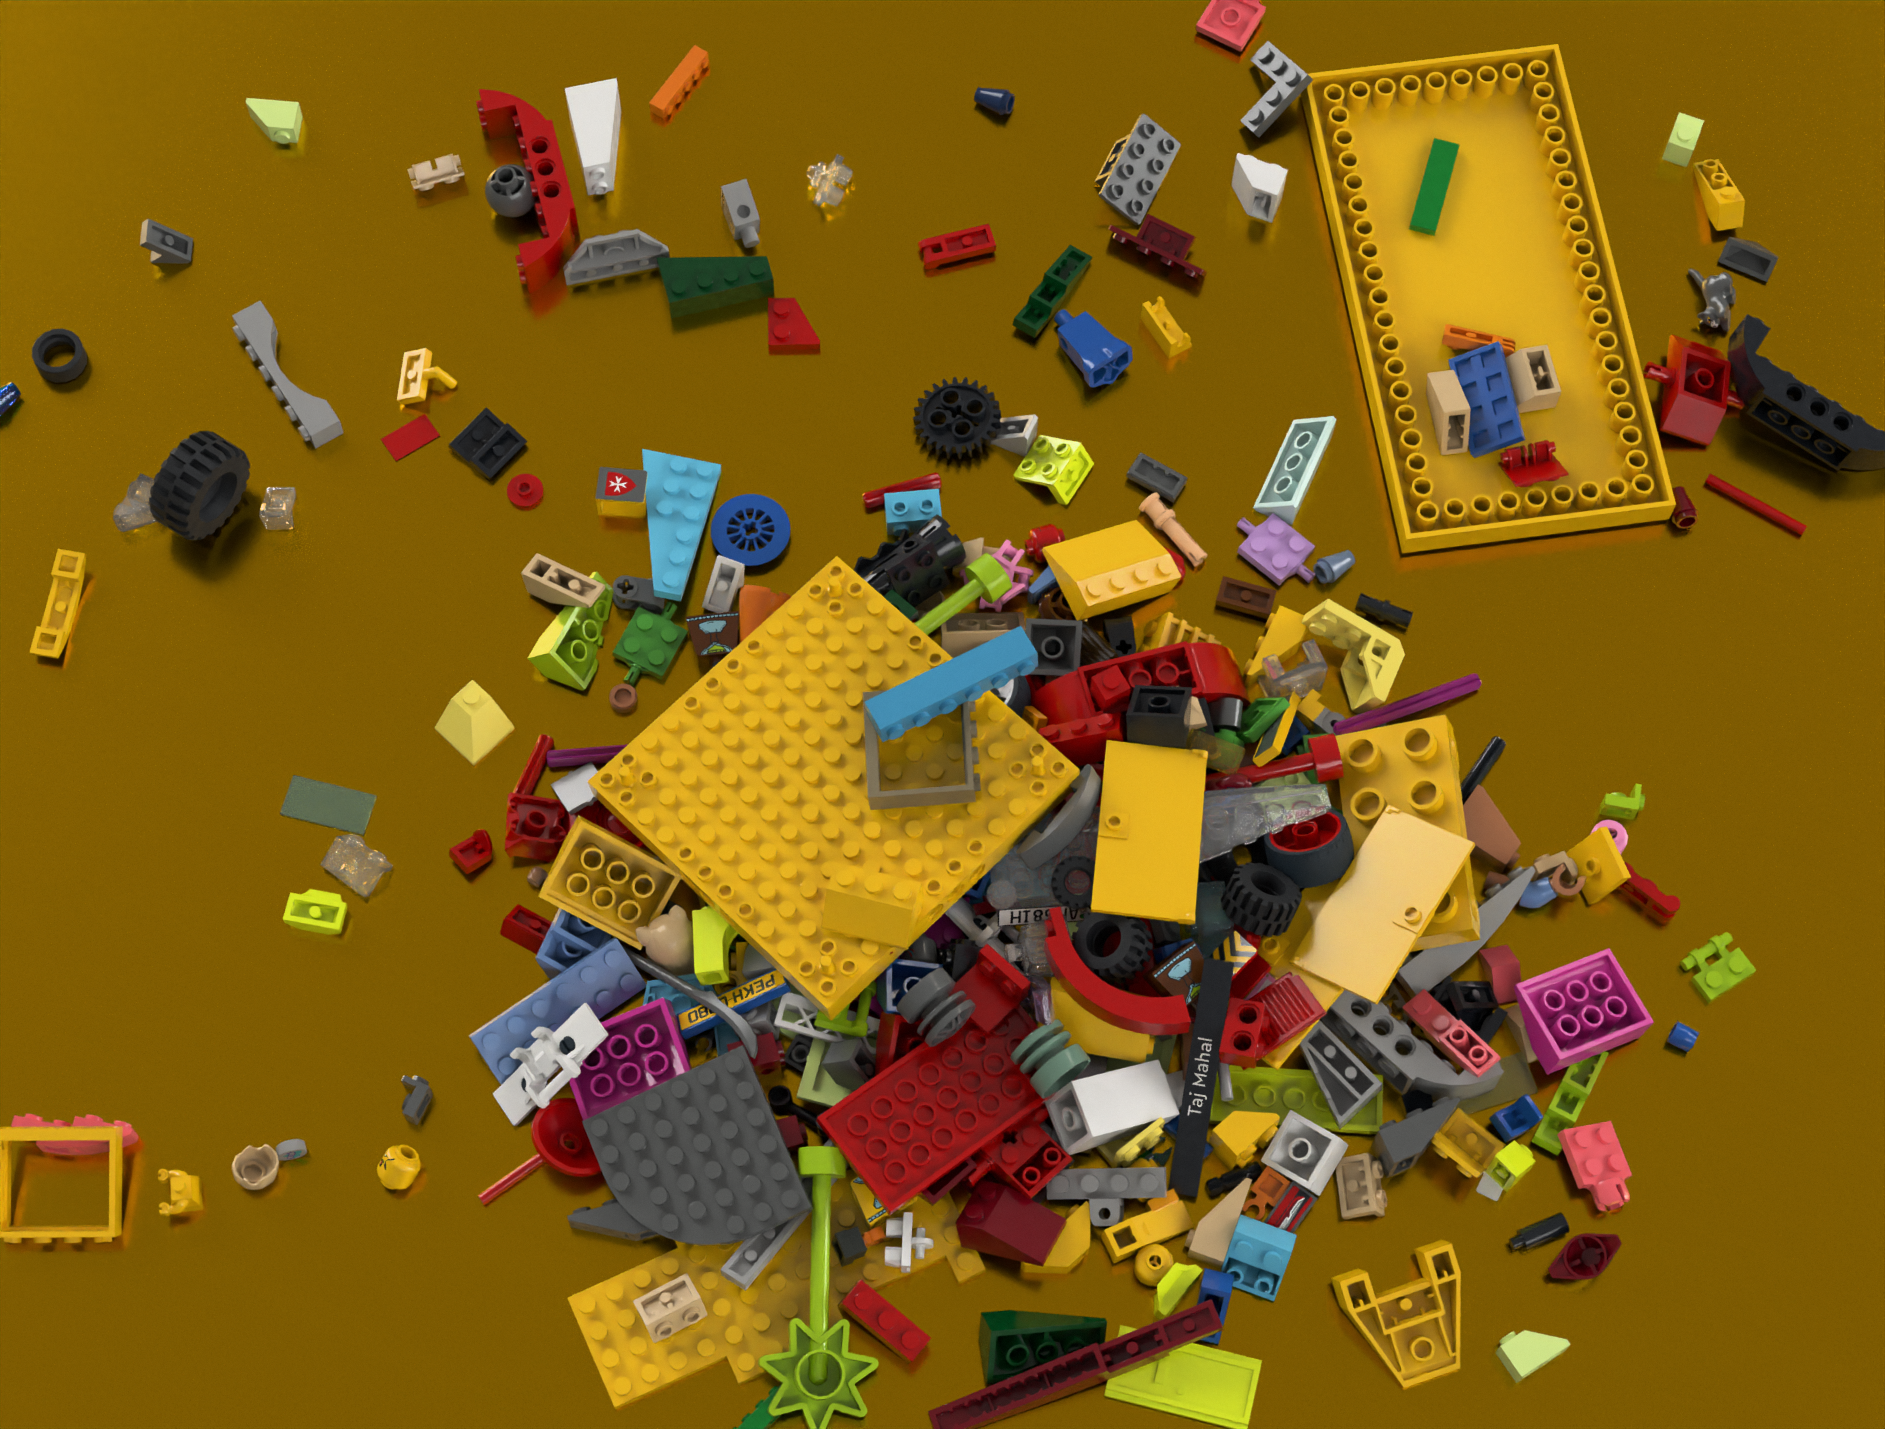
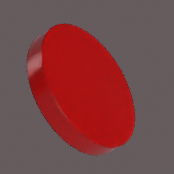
M532 474L517 475L511 479L507 486L508 499L518 508L527 509L536 506L544 494L542 482Z

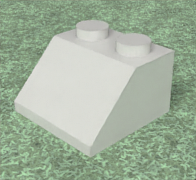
M1290 1110L1263 1155L1261 1162L1320 1196L1349 1145L1338 1136Z

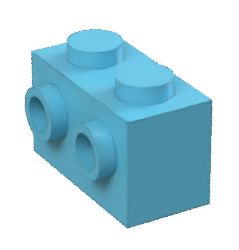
M939 489L884 493L887 535L894 534L895 536H900L904 528L908 531V534L914 533L936 514L942 517Z

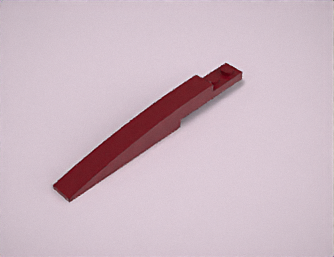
M1211 1299L1098 1345V1343H1094L932 1409L928 1413L934 1429H976L1169 1356V1352L1223 1331L1224 1328Z

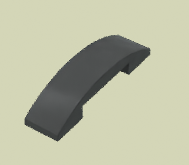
M1087 764L1070 784L1074 795L1041 834L1033 830L1016 851L1030 870L1041 866L1063 850L1076 837L1090 818L1098 802L1103 783L1091 765Z

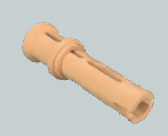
M1157 492L1148 496L1140 504L1139 510L1147 513L1155 522L1154 527L1163 530L1192 562L1193 566H1198L1204 561L1202 558L1206 559L1208 554L1200 548L1175 519V512L1172 509L1169 510L1162 503Z

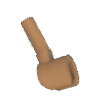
M534 867L527 876V882L535 887H539L543 880H546L548 873L541 867Z

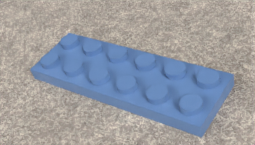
M613 937L470 1034L469 1038L499 1084L502 1085L523 1064L521 1060L513 1059L510 1053L518 1047L528 1049L538 1039L531 1035L537 1027L549 1028L555 1032L584 1003H587L595 1016L600 1019L647 985L618 939Z

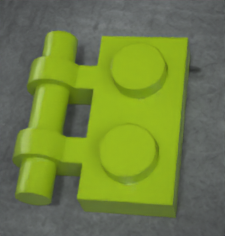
M1728 932L1720 936H1713L1708 940V944L1700 949L1695 948L1688 952V957L1680 961L1685 971L1693 966L1698 971V974L1693 976L1691 981L1708 1003L1756 972L1754 966L1739 947L1730 953L1726 949V945L1733 941L1732 936ZM1715 954L1719 960L1709 966L1705 959Z

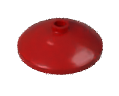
M554 1099L550 1101L546 1108H540L532 1121L531 1138L536 1151L548 1165L567 1175L587 1177L602 1172L583 1126V1119L576 1099Z

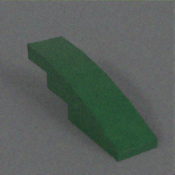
M1069 245L1044 273L1043 281L1030 294L1028 303L1015 316L1012 325L1035 338L1065 301L1093 257Z

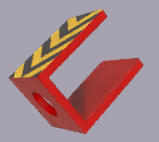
M1233 931L1208 957L1235 962L1229 998L1243 999L1272 969L1271 965L1258 954V951L1236 931Z

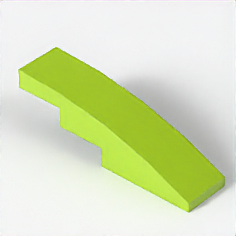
M1604 1051L1568 1066L1531 1142L1559 1155L1562 1145L1557 1134L1564 1129L1573 1127L1609 1052Z

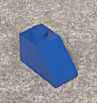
M1204 1268L1196 1305L1212 1299L1223 1326L1232 1292L1234 1275ZM1222 1331L1200 1340L1219 1344Z

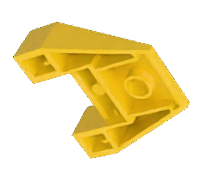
M1444 1240L1414 1249L1423 1278L1374 1294L1368 1272L1359 1268L1331 1277L1340 1308L1403 1388L1460 1369L1461 1271L1452 1243Z

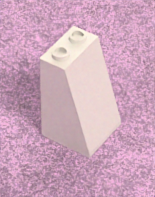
M617 78L565 88L570 122L587 194L602 195L608 191H613L621 121Z
M1158 1059L1071 1081L1045 1102L1062 1149L1069 1155L1142 1132L1160 1117L1163 1118L1164 1124L1180 1114L1177 1108V1101L1169 1088L1166 1073Z

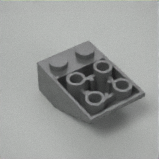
M1444 1097L1432 1104L1433 1108L1423 1111L1422 1108L1416 1109L1406 1115L1407 1119L1396 1123L1395 1120H1391L1379 1127L1380 1131L1375 1135L1371 1149L1375 1157L1381 1162L1386 1179L1410 1169L1416 1164L1432 1143L1430 1141L1432 1137L1442 1129L1453 1115L1460 1102L1459 1097L1451 1100L1448 1097Z

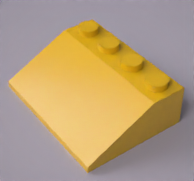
M1137 520L1043 547L1042 549L1077 621L1169 593L1181 579V575L1170 553Z
M578 815L562 844L538 897L641 950L643 945L638 941L635 929L642 926L649 927V924L661 915L681 878L660 858Z

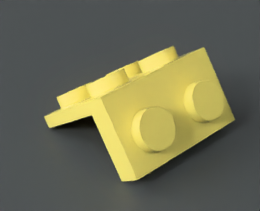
M1160 1117L1142 1132L1097 1146L1096 1149L1112 1168H1119L1121 1165L1127 1168L1138 1158L1137 1154L1141 1149L1145 1147L1146 1150H1149L1161 1140L1159 1137L1163 1134L1162 1128L1165 1121Z

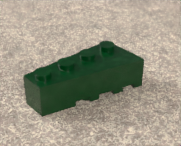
M767 256L657 258L659 277L671 319L774 295V280Z

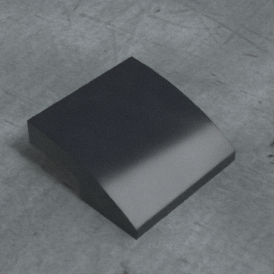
M486 407L448 447L463 461L490 480L527 443V440L508 423L504 424Z

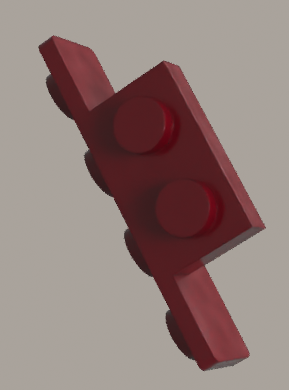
M1147 214L1137 237L1113 225H1110L1108 229L1114 233L1112 238L1123 244H1127L1129 240L1137 244L1136 250L1150 256L1151 252L1161 256L1159 261L1171 267L1176 263L1184 267L1183 273L1197 279L1198 275L1205 277L1207 274L1205 270L1185 261L1196 237L1150 214Z

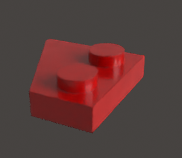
M768 298L769 350L820 349V340L795 298Z

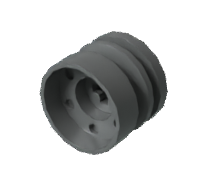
M942 967L932 971L914 985L903 996L896 1007L909 1024L923 1018L916 1032L920 1036L927 1034L924 1041L930 1047L936 1046L953 1036L963 1027L977 1007L971 999L964 1001L967 995L963 990L949 996L956 982Z

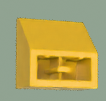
M1233 1111L1212 1130L1208 1143L1213 1147L1215 1155L1230 1170H1234L1237 1166L1244 1168L1246 1164L1252 1161L1254 1158L1253 1154L1259 1147L1264 1150L1271 1144L1275 1137L1274 1135L1279 1130L1277 1125L1280 1117L1277 1113Z

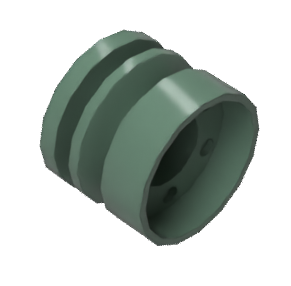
M1059 1019L1053 1020L1030 1033L1010 1057L1016 1065L1023 1063L1019 1069L1023 1074L1035 1069L1037 1070L1029 1083L1043 1099L1053 1095L1070 1083L1091 1061L1079 1044L1064 1048L1072 1035L1069 1031L1061 1032L1064 1025Z

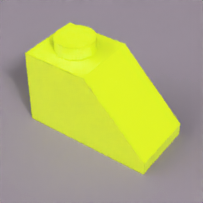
M1514 1140L1495 1155L1485 1172L1508 1192L1533 1167L1536 1161L1533 1159L1532 1152L1525 1145H1519Z

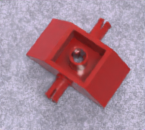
M1672 334L1669 337L1666 367L1650 361L1646 364L1643 377L1664 384L1660 431L1708 446L1726 412L1727 405L1739 410L1744 408L1745 404L1738 396L1737 391L1729 389L1731 362L1720 350Z
M1042 1104L972 1155L976 1158L974 1162L977 1164V1167L962 1179L963 1182L968 1179L969 1181L966 1185L972 1188L986 1173L990 1172L1002 1185H1006L1023 1194L1026 1198L1031 1199L1061 1172L1073 1158L1039 1126L1050 1116L1046 1104Z

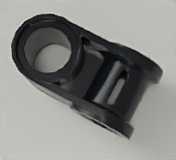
M1132 617L1103 619L1105 641L1118 654V657L1135 654L1136 643Z

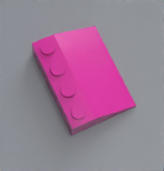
M1610 948L1520 982L1514 986L1532 1050L1546 1074L1637 1039L1654 1023Z
M663 997L601 1022L609 1035L582 1061L583 1064L579 1067L581 1073L576 1078H571L569 1082L584 1121L691 1070L692 1067L684 1038L680 1032L678 1019L671 1001Z

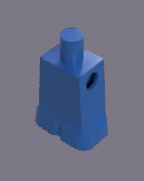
M1061 310L1055 315L1054 321L1060 326L1058 328L1059 345L1082 371L1084 380L1089 387L1112 384L1133 360L1132 347L1125 341L1114 337L1086 311L1075 318L1066 310Z

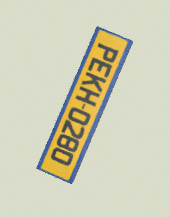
M775 968L717 995V997L726 1006L740 1015L790 992L791 988L789 981ZM701 1003L677 1014L680 1032L685 1040L725 1022L719 1015Z

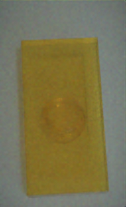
M1193 728L1189 733L1185 747H1183V749L1187 750L1198 749L1207 751L1208 759L1206 766L1228 775L1237 772L1246 752L1245 748Z

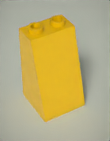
M1052 973L1043 1026L1056 1019L1062 1022L1064 1028L1061 1032L1069 1031L1072 1035L1064 1048L1079 1044L1088 1054L1145 1063L1146 1054L1152 1055L1155 1037H1151L1150 1034L1127 1031L1098 1019L1075 1002ZM1122 990V991L1127 992V993H1130V994L1139 995V996H1144V995L1136 994V993L1129 992V991H1126V990Z

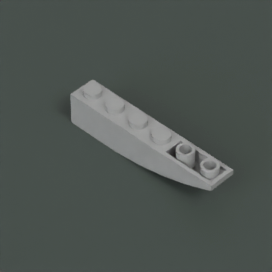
M1518 866L1507 875L1508 881L1501 886L1497 883L1485 892L1487 897L1481 902H1477L1480 918V940L1419 950L1412 955L1408 954L1395 977L1411 999L1423 989L1427 992L1463 965L1486 943L1504 922L1522 896L1536 871L1533 866L1525 868Z

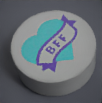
M291 1139L278 1144L276 1152L279 1160H292L304 1156L307 1153V1148L304 1140Z

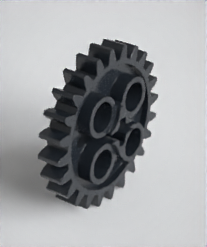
M954 377L952 384H948L945 379L942 381V387L935 383L932 384L933 392L925 390V399L918 398L919 407H914L915 417H913L916 435H920L921 444L926 443L928 451L936 447L937 456L945 451L947 459H950L953 453H957L958 459H961L963 452L972 457L973 449L980 453L982 452L981 444L990 446V437L996 438V429L1001 428L999 420L1001 419V410H999V401H995L994 393H988L986 385L979 388L977 380L969 385L967 377L963 379L962 383H958L957 378ZM949 401H956V402L953 403V404H948V403H947V402H949ZM973 411H980L976 414L971 413ZM937 422H943L941 425H934ZM961 432H968L965 435H959Z

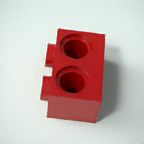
M1230 997L1219 1048L1220 1063L1255 1069L1257 1059H1262L1264 1055L1265 1042L1261 1041L1262 1033L1268 1032L1271 1015L1266 1014L1265 1003ZM1251 1016L1256 1019L1254 1022L1249 1024L1241 1021L1244 1017ZM1241 1043L1250 1046L1245 1051L1237 1050L1235 1047Z

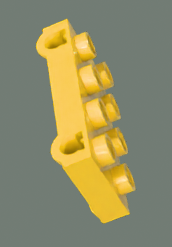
M1446 715L1335 736L1344 772V777L1339 779L1342 811L1351 832L1354 858L1387 805L1467 839L1459 779L1457 745L1453 727ZM1470 856L1410 952L1480 940V918L1474 894Z

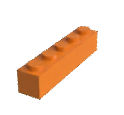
M696 45L692 47L649 102L650 112L663 119L672 112L673 106L680 102L684 92L690 89L691 83L697 80L702 69L708 66L709 58L707 51Z

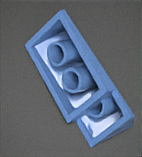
M559 908L535 960L547 977L553 979L608 942L612 935Z

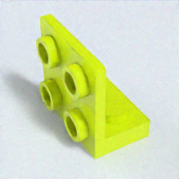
M1040 435L1013 476L1019 481L1047 486L1059 504L1067 505L1094 465V462L1081 443Z

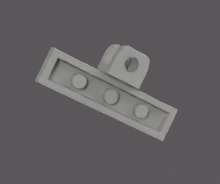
M1166 1167L1063 1169L1046 1184L1047 1200L1089 1199L1090 1219L1094 1226H1114L1123 1222L1124 1198L1167 1197ZM1106 1208L1110 1211V1217L1108 1219L1104 1216V1210Z

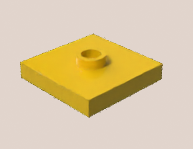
M1607 826L1598 828L1566 853L1568 858H1572L1576 863L1578 869L1577 881L1580 876H1586V882L1581 890L1588 905L1597 903L1631 878Z

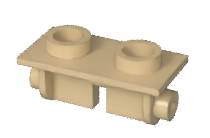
M453 154L436 158L437 168L433 170L430 160L412 165V168L407 170L410 179H416L411 181L413 188L425 191L433 188L434 184L444 181V183L448 184L458 181L460 179L459 176L465 175L461 167L457 168V166L461 165L459 155L453 156Z

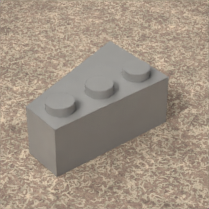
M1320 1020L1300 1042L1299 1048L1340 1130L1382 1090V1083Z

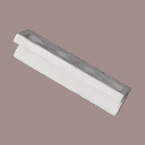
M790 992L781 996L773 1026L830 1043L846 1040L837 1031L826 1029L820 1032L814 1030L809 1020L816 1018L818 1008L806 997ZM784 1010L801 1014L803 1018L795 1023L781 1020ZM848 1010L846 1020L854 1021L857 1012ZM868 1016L867 1023L869 1027L866 1036L872 1033L878 1034L880 1019ZM805 1022L807 1027H803L800 1025ZM833 1031L836 1036L830 1035L828 1033ZM866 1036L854 1038H860L870 1053L876 1056V1048L869 1045Z

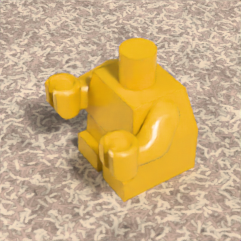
M160 1169L158 1171V1180L161 1183L170 1181L171 1205L166 1202L159 1204L161 1209L159 1213L162 1216L166 1217L170 1214L203 1210L202 1180L199 1176L188 1175L181 1170L167 1171L166 1169Z

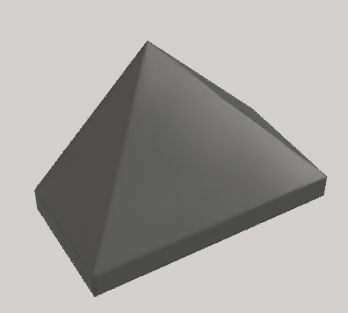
M1729 237L1718 262L1768 282L1779 257L1757 242Z

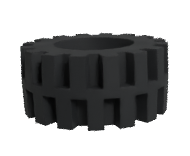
M1076 855L1064 859L1056 866L1052 875L1051 885L1056 899L1064 906L1073 909H1084L1091 906L1095 861L1085 856ZM1075 870L1085 872L1090 879L1089 889L1080 895L1070 893L1065 885L1067 875Z

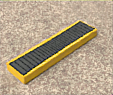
M1295 691L1285 697L1290 706L1262 734L1253 757V762L1258 767H1262L1281 753L1300 702V697Z

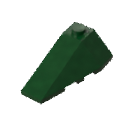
M1015 1310L981 1312L979 1344L986 1384L999 1383L1094 1343H1098V1345L1105 1343L1107 1320L1097 1317Z

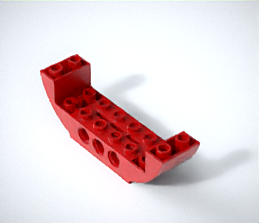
M479 89L481 100L476 101L482 131L488 130L490 140L516 134L518 145L521 149L523 165L534 177V181L530 182L533 197L538 196L534 207L535 211H537L539 227L544 239L518 244L520 255L515 256L521 285L527 284L529 294L545 286L558 274L572 251L575 236L580 235L575 205L552 119L546 120L536 108L512 94L497 90Z
M1187 641L1078 667L1077 670L1055 679L1031 695V706L1048 718L1046 726L1100 716L1103 712L1090 692L1091 677L1117 665L1131 688L1129 702L1106 713L1121 712L1125 723H1127L1126 714L1135 685L1192 687V697H1197L1198 699L1205 697L1207 703L1221 698H1235L1241 700L1243 706L1251 704L1236 656L1231 649L1215 643H1187Z

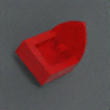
M478 829L473 833V836L450 848L449 856L468 874L491 861L493 845L488 832L484 829Z

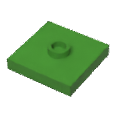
M1285 697L1256 698L1242 713L1241 730L1236 732V737L1245 743H1254L1290 706V703Z

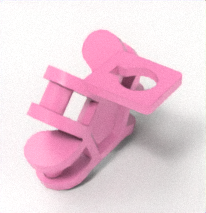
M1007 539L999 551L991 556L998 561L1007 573L1012 583V589L992 604L986 602L981 597L980 609L990 607L996 608L995 612H1001L1003 604L1021 592L1028 593L1030 588L1028 586L1029 579L1033 577L1034 571L1016 566L1025 551L1021 548L1017 550L1010 545L1011 541ZM1005 554L1006 556H1008L1009 558H1011V559H1013V560H1012L1011 562H1009L1008 560H1006V559L1003 558L1002 556ZM965 569L959 571V575L963 577L964 584L966 585L969 580L965 574ZM1014 573L1019 575L1018 583L1012 582Z

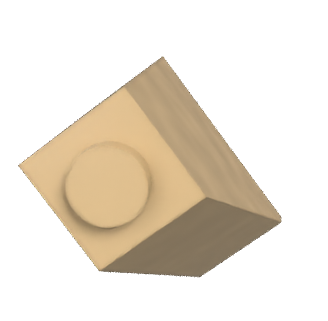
M1447 370L1427 373L1426 396L1440 454L1468 452L1471 408L1455 371Z

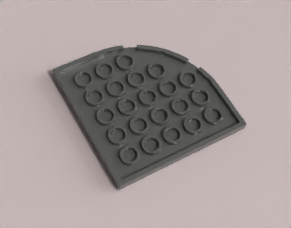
M743 1045L582 1121L603 1176L618 1202L639 1223L668 1239L698 1246L732 1244L757 1236L813 1209L751 1059Z

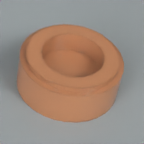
M619 684L610 691V705L616 712L628 713L637 706V693L631 685Z

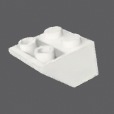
M1238 153L1231 186L1247 215L1272 223L1283 197L1288 170L1277 164H1269L1257 160L1251 155Z

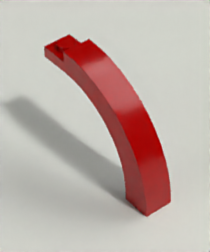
M1061 906L1049 909L1048 920H1044L1047 938H1045L1043 950L1054 976L1075 1002L1098 1019L1127 1031L1150 1035L1188 1033L1191 1020L1183 994L1170 997H1144L1124 992L1107 984L1097 977L1076 953L1066 928Z

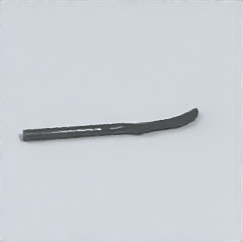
M622 945L635 966L696 1000L724 1019L739 1035L749 1056L755 1059L758 1044L757 1036L751 1025L719 1000L714 991L700 990Z

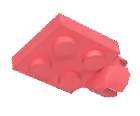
M1211 0L1196 24V31L1241 52L1263 17L1266 7L1259 3L1260 0Z
M1611 1121L1564 1129L1557 1134L1578 1189L1585 1188L1591 1192L1595 1206L1599 1211H1606L1605 1206H1607L1608 1210H1613L1624 1205V1202L1630 1201V1195L1624 1180L1631 1177L1632 1174Z

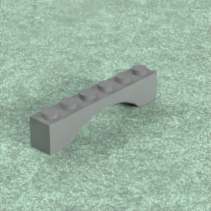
M258 301L232 315L236 325L232 327L234 334L240 342L244 340L248 345L245 347L246 352L253 362L257 360L261 365L258 369L266 382L271 380L274 386L271 389L279 402L284 400L287 406L284 409L292 422L297 420L299 423L298 431L304 441L310 440L316 449L343 434L340 420L327 400L314 397L300 390L280 370L276 361L278 332L274 320L262 302Z

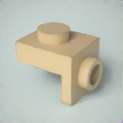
M1565 851L1552 856L1544 854L1534 860L1533 868L1536 871L1532 876V880L1536 881L1552 876L1557 867L1564 863L1566 869L1562 872V878L1566 884L1572 885L1577 878L1578 869L1574 860L1568 858Z

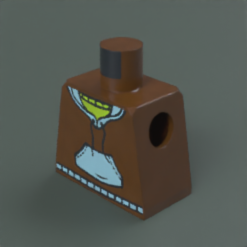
M739 611L686 617L688 634L699 667L710 666L711 670L739 645Z
M1191 941L1183 943L1142 975V977L1161 997L1183 994L1186 1006L1190 1005L1196 1013L1204 959L1196 943Z

